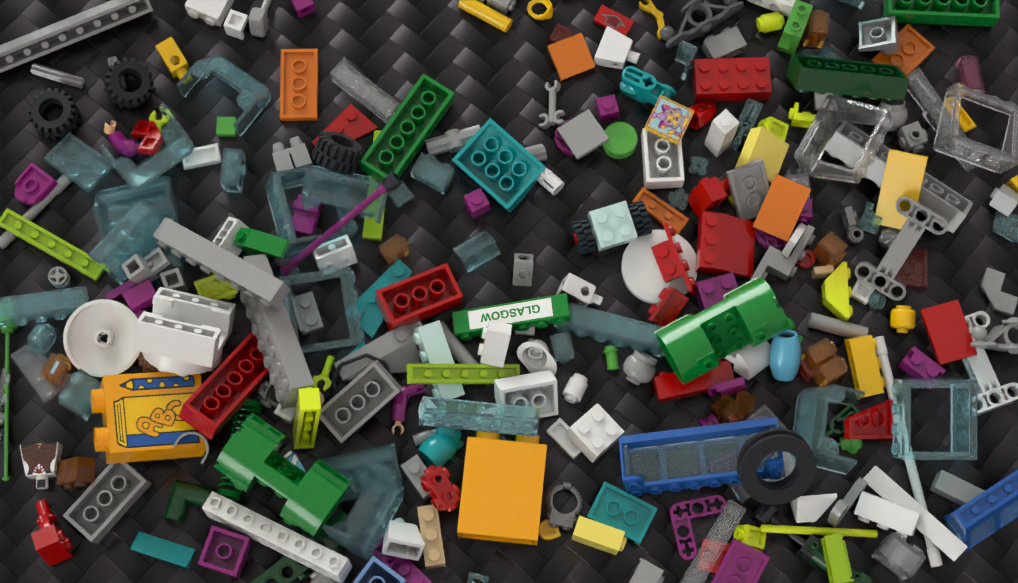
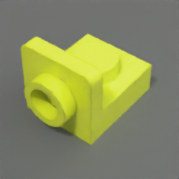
M795 102L793 108L789 109L788 119H791V126L813 129L817 115L810 112L798 113L799 103Z
M768 117L761 120L757 127H764L785 142L789 125L776 118Z
M748 524L737 525L734 531V538L753 548L764 550L767 533L761 532L760 528Z

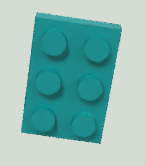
M604 481L587 518L625 531L624 537L640 545L658 508Z

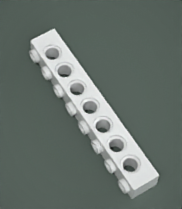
M213 491L202 506L207 517L339 583L344 582L352 568L347 557Z

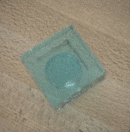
M404 182L391 193L387 192L397 208L414 197Z

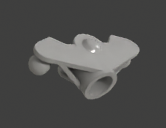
M1017 317L1002 320V325L992 328L988 335L986 328L979 325L972 329L971 334L976 342H971V347L1018 354Z

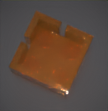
M827 337L807 348L801 356L802 361L820 390L840 380L848 371L846 361L842 357L837 356L835 344L829 341Z

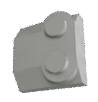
M895 16L858 23L859 52L880 50L883 54H892L898 49V27Z

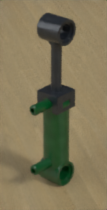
M760 503L751 515L752 519L759 525H785L776 518L779 511L773 505ZM786 534L801 545L797 551L798 554L806 560H811L827 572L822 544L818 538L812 534L807 539H804L799 534ZM850 565L852 571L851 579H854L852 583H874L868 575L857 571Z

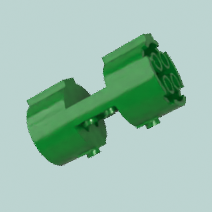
M756 277L723 295L724 300L696 315L687 314L654 332L668 363L683 385L719 367L718 360L742 349L744 346L749 344L754 348L789 329V323L783 308L779 306L775 298L776 295L762 277Z
M252 413L241 424L240 427L242 429H239L229 439L216 460L219 463H216L214 468L230 478V481L234 483L233 486L240 491L247 492L257 481L265 487H271L275 490L274 493L278 497L288 499L280 513L283 521L290 526H298L315 537L337 508L352 482L320 459L313 464L307 473L277 453L286 436Z

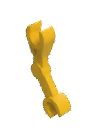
M644 0L648 5H643L639 1L640 9L651 13L657 20V37L660 40V31L665 26L663 13L655 8L651 0Z

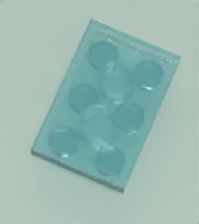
M70 132L44 157L46 163L88 193L114 168L112 162Z

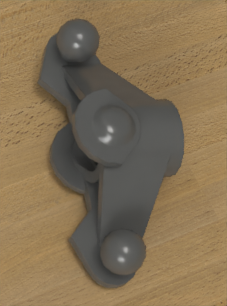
M691 0L681 9V12L686 14L678 34L675 35L672 27L664 26L660 31V36L663 40L667 41L665 44L666 48H672L692 39L702 37L744 6V3L742 1L737 2L738 0H723L727 6L703 3L704 0ZM692 18H700L703 22H694Z

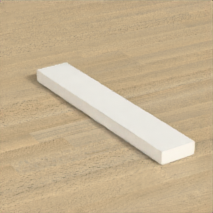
M876 465L863 478L868 482L867 485L882 498L920 512L921 516L916 528L951 560L955 562L967 549V545Z

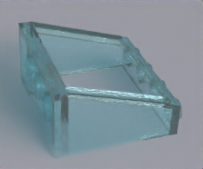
M321 165L271 172L265 189L277 235L290 241L284 256L300 253L318 237L322 236L320 234L296 238L284 190L328 178L340 220L353 209L351 203H348V190L343 185V174L327 170ZM352 219L341 228L342 231L333 234L326 242L346 234L349 240L353 239L358 230L356 221Z
M351 267L277 278L291 289V285L340 277L349 338L300 346L303 353L362 344L364 332L362 328L360 329L359 325L361 313L356 306L358 293L353 287L355 274L354 271H351ZM290 290L283 302L299 342L292 291Z
M965 378L893 379L891 386L893 394V404L891 406L893 414V424L891 426L893 443L891 445V452L893 458L901 460H977V380ZM911 388H950V452L911 451Z

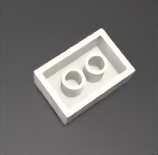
M642 128L641 147L644 188H682L684 183L682 142L680 141L679 145H676Z

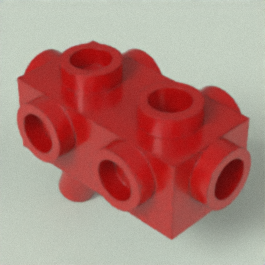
M434 465L424 469L423 472L425 474L419 478L422 481V488L432 498V505L439 511L447 510V512L458 507L457 502L461 500L459 498L461 493L455 484L452 485L450 483L448 470L445 467H435ZM435 477L438 478L439 483L435 481Z

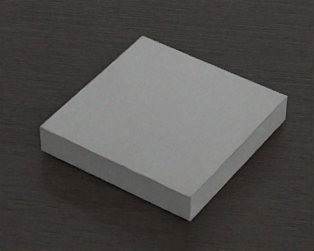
M589 109L557 128L558 133L577 160L609 141L608 136Z

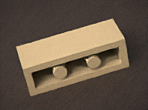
M433 505L417 507L420 532L425 543L423 549L426 569L445 567L438 509Z

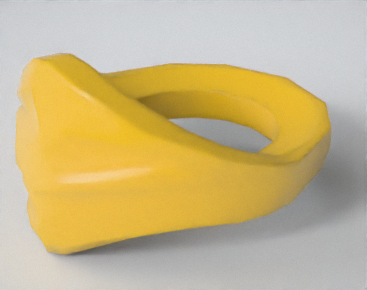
M531 0L528 3L527 11L533 19L546 20L553 16V5L550 0ZM541 3L546 6L547 10L544 14L537 15L532 12V6Z

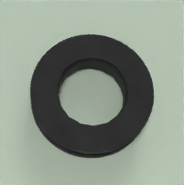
M783 428L764 430L751 437L741 448L736 464L739 479L747 494L756 501L769 505L785 504L797 499L808 490L816 474V460L806 440L798 433ZM779 451L788 452L795 457L794 469L791 474L776 482L765 481L757 475L759 463L768 454Z

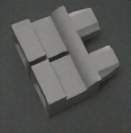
M299 136L290 139L292 147L284 149L282 142L273 144L274 153H272L280 180L296 175L291 158H293L298 174L314 169L305 143H302Z

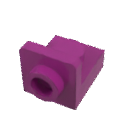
M812 199L806 200L796 222L797 224H807L813 219Z

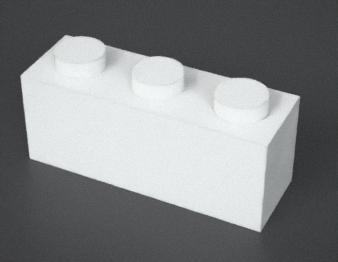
M862 491L854 514L858 515L859 520L869 523L870 520L877 523V527L887 531L889 528L897 530V535L905 538L908 535H914L921 513L865 491Z

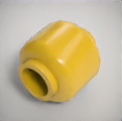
M896 305V308L891 310L890 326L896 329V333H908V330L915 328L916 312L911 309V306Z

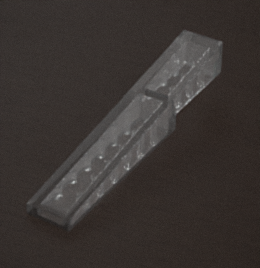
M920 67L906 75L910 79L907 91L923 110L922 115L965 171L969 172L981 164L983 160Z

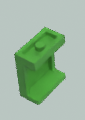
M795 0L777 50L788 54H795L813 5Z

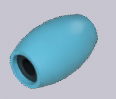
M785 330L773 337L771 342L769 362L772 375L776 380L791 381L799 370L801 344L795 331Z

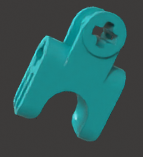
M628 66L622 72L620 92L644 104L651 103L655 106L660 95L670 99V97H674L676 94L672 87L656 81L653 75L636 67Z

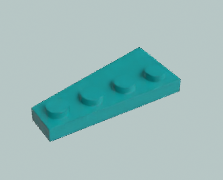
M398 259L345 311V314L372 340L384 322V318L375 301L376 291L410 278L413 274L412 270Z

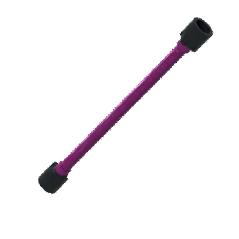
M393 171L381 180L382 184L379 188L370 194L367 199L359 203L350 213L342 217V219L282 267L278 265L273 269L274 277L281 281L288 278L287 274L290 272V269L309 256L316 248L326 242L329 237L333 236V234L356 217L357 214L372 204L374 200L378 199L382 194L391 193L402 184L400 178Z

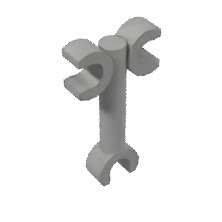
M555 80L554 86L551 88V84L546 82L545 88L549 92V116L545 113L539 115L540 119L545 120L544 123L539 124L542 129H547L551 125H556V123L559 126L566 123L563 119L559 120L566 113L563 110L556 111V93L560 90L561 85Z

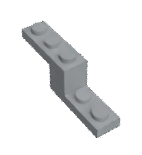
M810 225L807 226L793 253L788 258L782 255L781 251L769 246L751 280L756 277H762L765 280L768 272L784 281H787L789 276L793 278L798 269L795 266L797 261L802 262L807 253L804 250L807 244L811 246L815 239L813 234L815 228Z

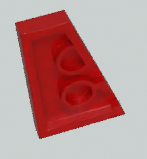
M350 104L324 131L338 132L358 141L363 136L371 132L374 133V130H378V127ZM318 137L312 141V145L314 147L316 145Z
M895 399L886 400L844 419V439H895Z

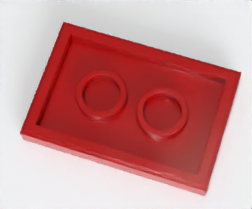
M958 300L920 310L938 365L948 364L977 355L975 347H971L973 340Z

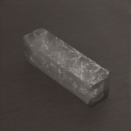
M343 59L330 72L332 81L386 123L389 122L399 108L400 103Z

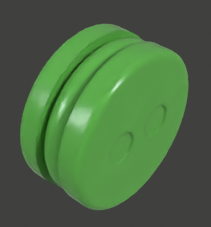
M625 122L610 124L604 131L609 138V141L602 145L604 151L615 159L629 157L637 146L638 136L635 129Z

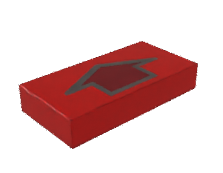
M601 5L593 19L594 23L604 28L608 26L625 36L628 35L634 24L633 20L604 5Z

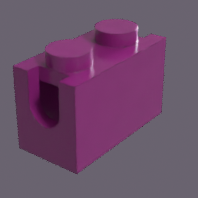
M913 347L898 365L899 368L928 390L937 383L939 377L946 371L916 347Z

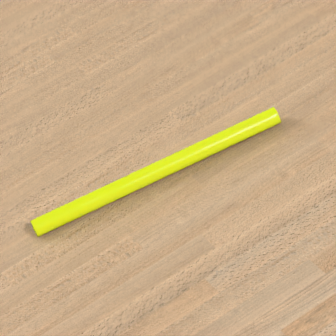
M761 524L760 531L765 533L806 535L844 533V536L868 538H877L878 536L877 530L767 524Z

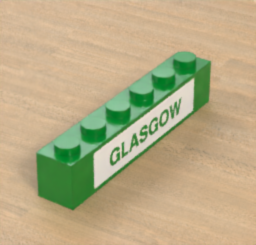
M567 293L452 312L454 334L462 341L471 340L472 337H481L483 327L488 326L489 320L512 325L511 331H527L532 327L546 328L550 324L564 325L568 321H572L570 300Z

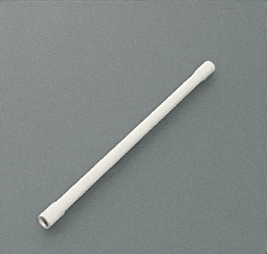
M884 336L875 337L877 343L875 352L881 362V371L888 398L895 399V425L914 499L928 511L889 363ZM924 536L931 568L942 566L939 548Z

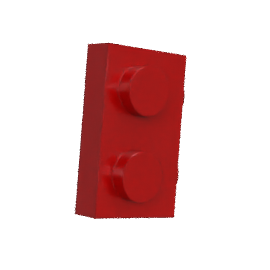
M670 285L667 289L663 288L658 296L660 300L656 305L653 303L647 312L649 314L648 320L654 321L661 327L674 322L689 300V297Z

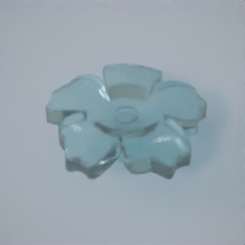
M679 188L675 190V193L670 191L668 194L671 207L674 209L678 207L680 211L685 210L687 203H689L687 200L689 196L687 193L684 194V189Z

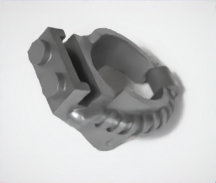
M563 481V484L555 485L547 493L545 504L549 510L547 512V517L549 518L548 525L552 528L572 529L573 523L577 521V515L582 511V495H580L578 489L571 486L570 482ZM562 489L570 490L576 499L574 511L568 514L558 512L553 506V495Z

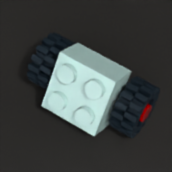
M626 201L590 211L587 215L588 220L582 218L571 222L572 235L579 254L582 255L595 251V242L598 251H602L651 234V220L644 202L638 201L627 205Z

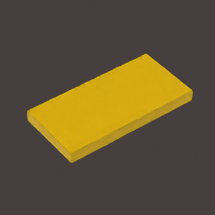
M893 149L889 150L874 224L896 229L903 227L908 218L897 211L896 202L902 196H908L919 202L928 157ZM907 200L899 203V207L902 210H908L911 206Z

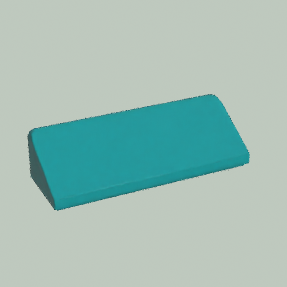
M140 531L131 546L132 551L188 569L196 549Z

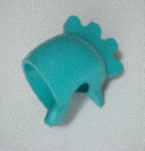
M440 423L436 428V433L420 445L418 452L429 466H441L442 468L448 460L454 464V455L464 444L463 441L459 440L462 434L459 430L454 431L453 425L448 424L445 427L444 424Z

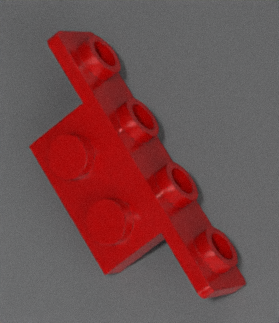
M664 221L662 224L669 240L651 247L665 283L683 277L689 293L694 295L696 294L694 289L697 286L694 278H690L687 271L690 268L686 259L683 260L681 257V253H683L682 247L679 242H675L673 237L676 235L674 227Z

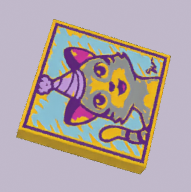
M660 95L644 130L679 145L694 110Z

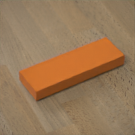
M644 187L632 201V203L643 201L649 216L661 224L666 221L669 225H673L678 235L689 221V218Z

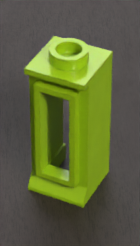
M844 533L826 535L820 539L829 583H852L854 579H851L852 571L845 540H842Z

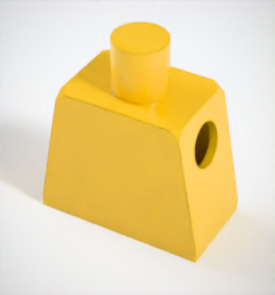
M172 36L155 46L160 58L173 78L178 76L182 83L191 79L187 71L190 69L188 62Z

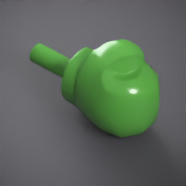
M843 436L839 437V442L827 445L828 449L841 446L842 451L847 450L850 454H856L861 449L863 442L862 439H844Z

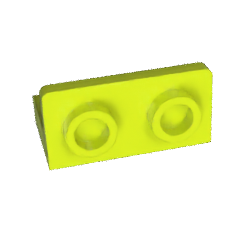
M215 274L194 281L199 296L216 300L223 298L230 300L235 298V294L238 293L237 290L229 285L230 282H221L214 277Z

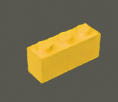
M863 335L845 339L856 397L863 398L884 393L885 381L879 371L881 369V362L879 357L876 356L877 343L872 335Z

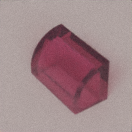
M974 55L961 56L956 65L963 96L985 95L986 89L978 57Z

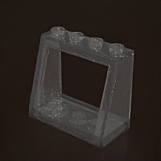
M953 84L946 90L933 150L998 174L1004 173L1018 165V106L1013 102L1000 100L997 96L986 95L981 90L967 88L964 84ZM961 98L1010 115L1002 151L958 135Z
M828 94L794 154V158L802 173L813 178L859 184L862 177L866 175L870 162L875 159L877 149L883 144L887 131L893 125L891 114L886 109ZM845 120L850 123L876 125L853 169L820 160L825 152V147L836 132L839 124Z

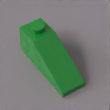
M240 228L236 233L233 245L249 255L266 254L267 257L283 259L290 241L255 229Z

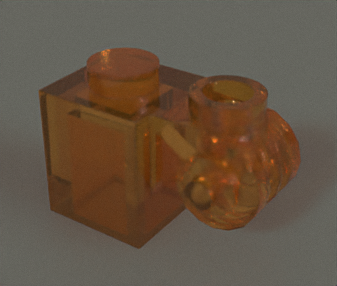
M741 390L737 393L736 400L725 393L711 407L719 421L723 424L740 422L745 418V414L751 413L754 410L756 399L747 391Z

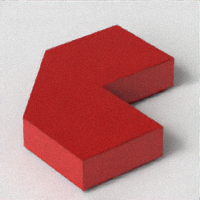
M139 120L131 132L133 138L143 139L138 148L140 154L156 155L164 142L154 121Z

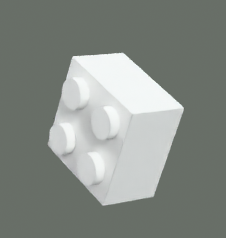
M597 403L568 429L566 436L593 463L617 442L619 436H622L625 431Z

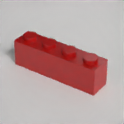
M718 360L719 367L685 385L679 381L674 372L668 373L663 371L657 373L652 380L657 402L660 403L708 392L707 389L715 384L735 379L730 361Z

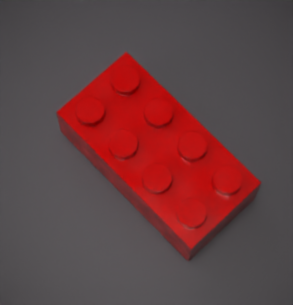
M769 57L694 59L692 66L694 102L757 101L769 99L772 92Z
M447 263L379 289L375 294V301L390 331L402 325H411L461 305L463 298Z

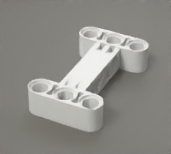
M983 311L964 316L973 342L976 341L972 337V329L979 326L975 319L979 318L983 323L982 326L985 328L990 324V316ZM975 348L976 356L962 359L977 395L970 398L964 404V410L969 416L986 413L1018 399V384L1012 382L1000 386L988 356L982 348ZM1007 389H1011L1014 392V397L1009 396ZM990 395L996 398V404L990 401ZM972 402L978 404L979 410L973 409Z

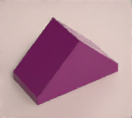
M147 279L127 290L122 295L130 310L153 307V296L157 290L150 280Z

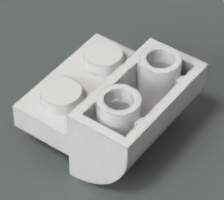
M765 341L754 348L748 344L742 349L727 355L725 358L734 364L733 370L749 380L770 364V344Z

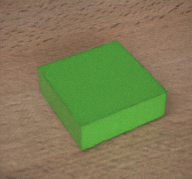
M217 117L216 135L220 137H236V117Z

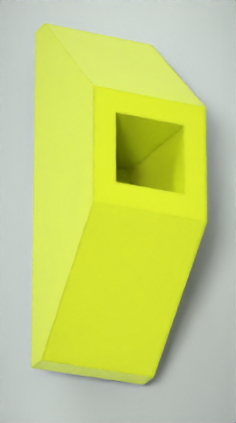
M842 262L821 285L822 304L839 320L847 322L853 313L852 305H849L852 290L851 286H848L850 268H847V262Z

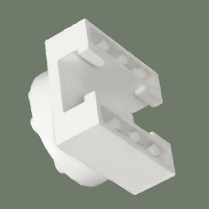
M160 287L153 296L152 313L143 311L136 322L133 350L142 352L146 361L161 372L176 373L179 376L185 377L189 374L213 371L221 362L223 346L232 332L236 304Z

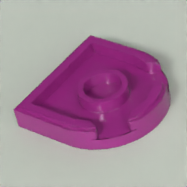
M31 163L17 178L14 195L22 204L35 205L43 201L56 187L58 182Z
M739 377L709 387L707 391L709 397L714 398L715 394L720 393L721 397L747 391L749 387L745 378Z

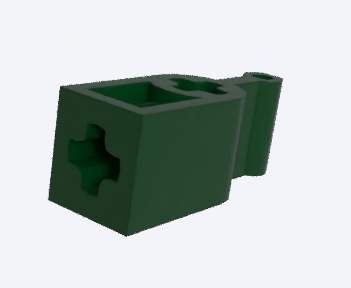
M853 403L849 404L827 424V433L820 435L815 441L817 446H821L829 436L839 437L844 433V419L850 414L855 415L860 412ZM837 424L840 425V428L837 430L833 428Z

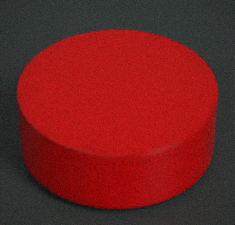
M805 249L807 253L802 262L798 260L796 263L801 269H809L815 263V255L810 250Z

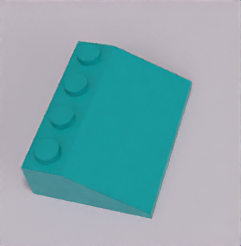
M491 118L452 159L458 168L509 213L523 200L546 169L538 159Z

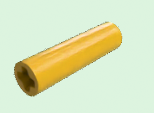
M460 0L458 3V7L505 33L512 25L513 20L477 0Z

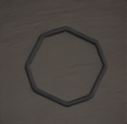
M363 354L341 362L331 380L335 395L339 393L335 381L342 366L367 357L374 361L378 360L391 375L387 363L370 354ZM389 401V402H388L382 409H380V410H383V409L387 408V407L390 405V402H391V401Z

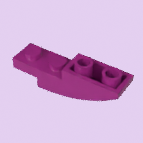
M379 530L365 543L381 562L403 577L407 583H432L409 559L382 554L384 535Z

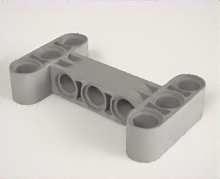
M902 196L896 202L897 211L908 219L878 267L869 262L862 261L855 268V275L859 280L896 301L905 297L906 286L896 279L895 276L924 230L927 229L934 234L941 235L948 228V222L943 216L908 196ZM907 200L911 206L908 210H902L899 207V203ZM924 210L928 216L924 220H919L916 217V213ZM941 220L945 226L941 230H936L933 227V223ZM865 266L869 269V274L863 276L859 273L858 269ZM878 276H882L886 279V283L878 285L875 279ZM899 286L903 289V293L901 295H894L892 288Z

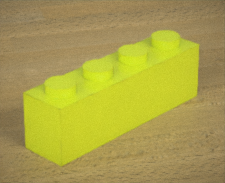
M306 387L298 390L292 427L294 449L314 448L321 412L319 388Z

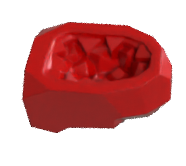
M705 101L691 106L689 109L694 110V113L688 125L697 130L708 124L717 112L715 103Z

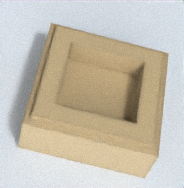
M833 265L814 267L811 271L812 279L829 277L834 271Z

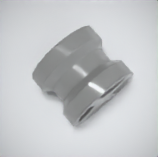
M57 266L48 273V279L54 287L63 289L70 284V275L64 268Z

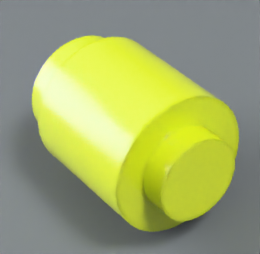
M778 11L763 14L756 18L757 29L763 33L781 30L782 25H785L784 16Z

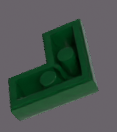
M175 479L164 518L184 523L189 504L202 507L214 489Z

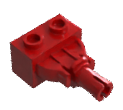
M716 176L700 180L698 182L699 185L691 190L692 193L687 200L697 218H699L702 211L713 212L727 196H731L728 179L723 178L719 181Z
M47 500L37 501L35 505L39 517L36 522L40 530L31 533L37 553L49 566L71 558L70 549H73L70 539L65 537L63 530H59L56 527L55 522L57 518L54 514H51Z

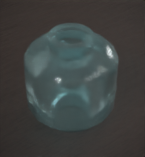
M38 324L28 334L27 342L32 350L44 353L52 347L57 336L50 325Z

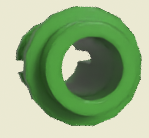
M616 345L606 346L605 351H603L606 354L607 370L620 369L617 356L619 350L616 349Z

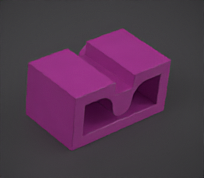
M299 194L298 198L294 199L292 210L295 213L293 217H289L287 224L291 235L314 239L323 205L321 198Z

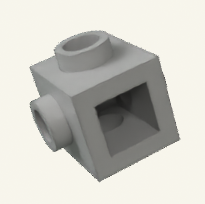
M919 121L901 127L897 133L899 144L907 153L911 151L917 153L923 150L924 145L928 141L927 133L921 128Z

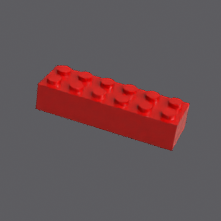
M251 332L182 406L178 417L210 440L270 375L268 368L264 366L262 352L258 350L256 335H253Z

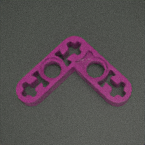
M713 495L673 504L670 508L669 516L677 551L681 559L685 561L692 560L697 553L690 519L721 513L726 508V500L723 496ZM715 499L718 502H722L719 510L714 506L709 508L710 512H707L705 501H708V505L713 504ZM700 503L703 506V512L700 514L695 513L692 510L693 504ZM685 505H689L688 509L691 516H688V512L682 513L681 517H678L677 514L674 515L673 512L676 510V507H679V510H685L687 508ZM684 526L688 529L686 537L678 535L677 530L679 527ZM691 540V542H687L688 548L693 550L689 557H687V554L682 553L685 549V544H680L679 541Z

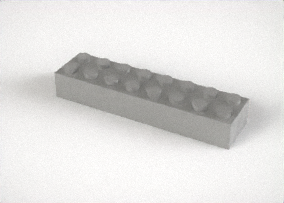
M845 120L836 130L825 150L828 151L830 156L840 159L847 167L854 168L860 172L862 177L871 179L881 188L890 148ZM925 172L919 203L943 216L948 222L947 231L954 234L967 216L973 202ZM920 210V212L923 213L924 216L927 218V212L924 210ZM935 221L942 229L944 228L945 224L943 221Z
M266 254L243 257V260L274 276ZM240 289V299L246 307V316L251 321L252 333L256 335L258 350L262 352L264 357V366L268 368L270 383L274 385L276 391V400L280 402L282 409L296 407L298 390L306 387L313 388L314 382L285 304L282 302L278 309L272 306L268 308L259 302L260 299L256 297L251 299L244 294V290Z

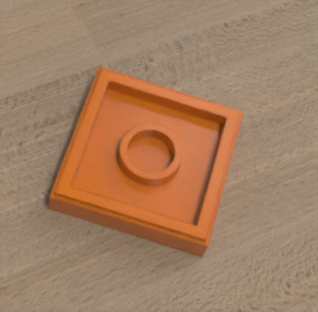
M582 33L547 46L561 81L596 67Z

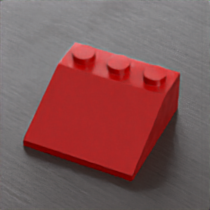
M702 211L698 221L695 272L715 275L733 272L734 277L752 278L755 228L752 226L754 222L723 213Z

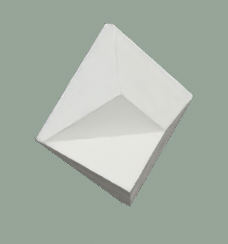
M837 493L800 496L791 501L790 506L796 523L811 522L813 524L836 500Z

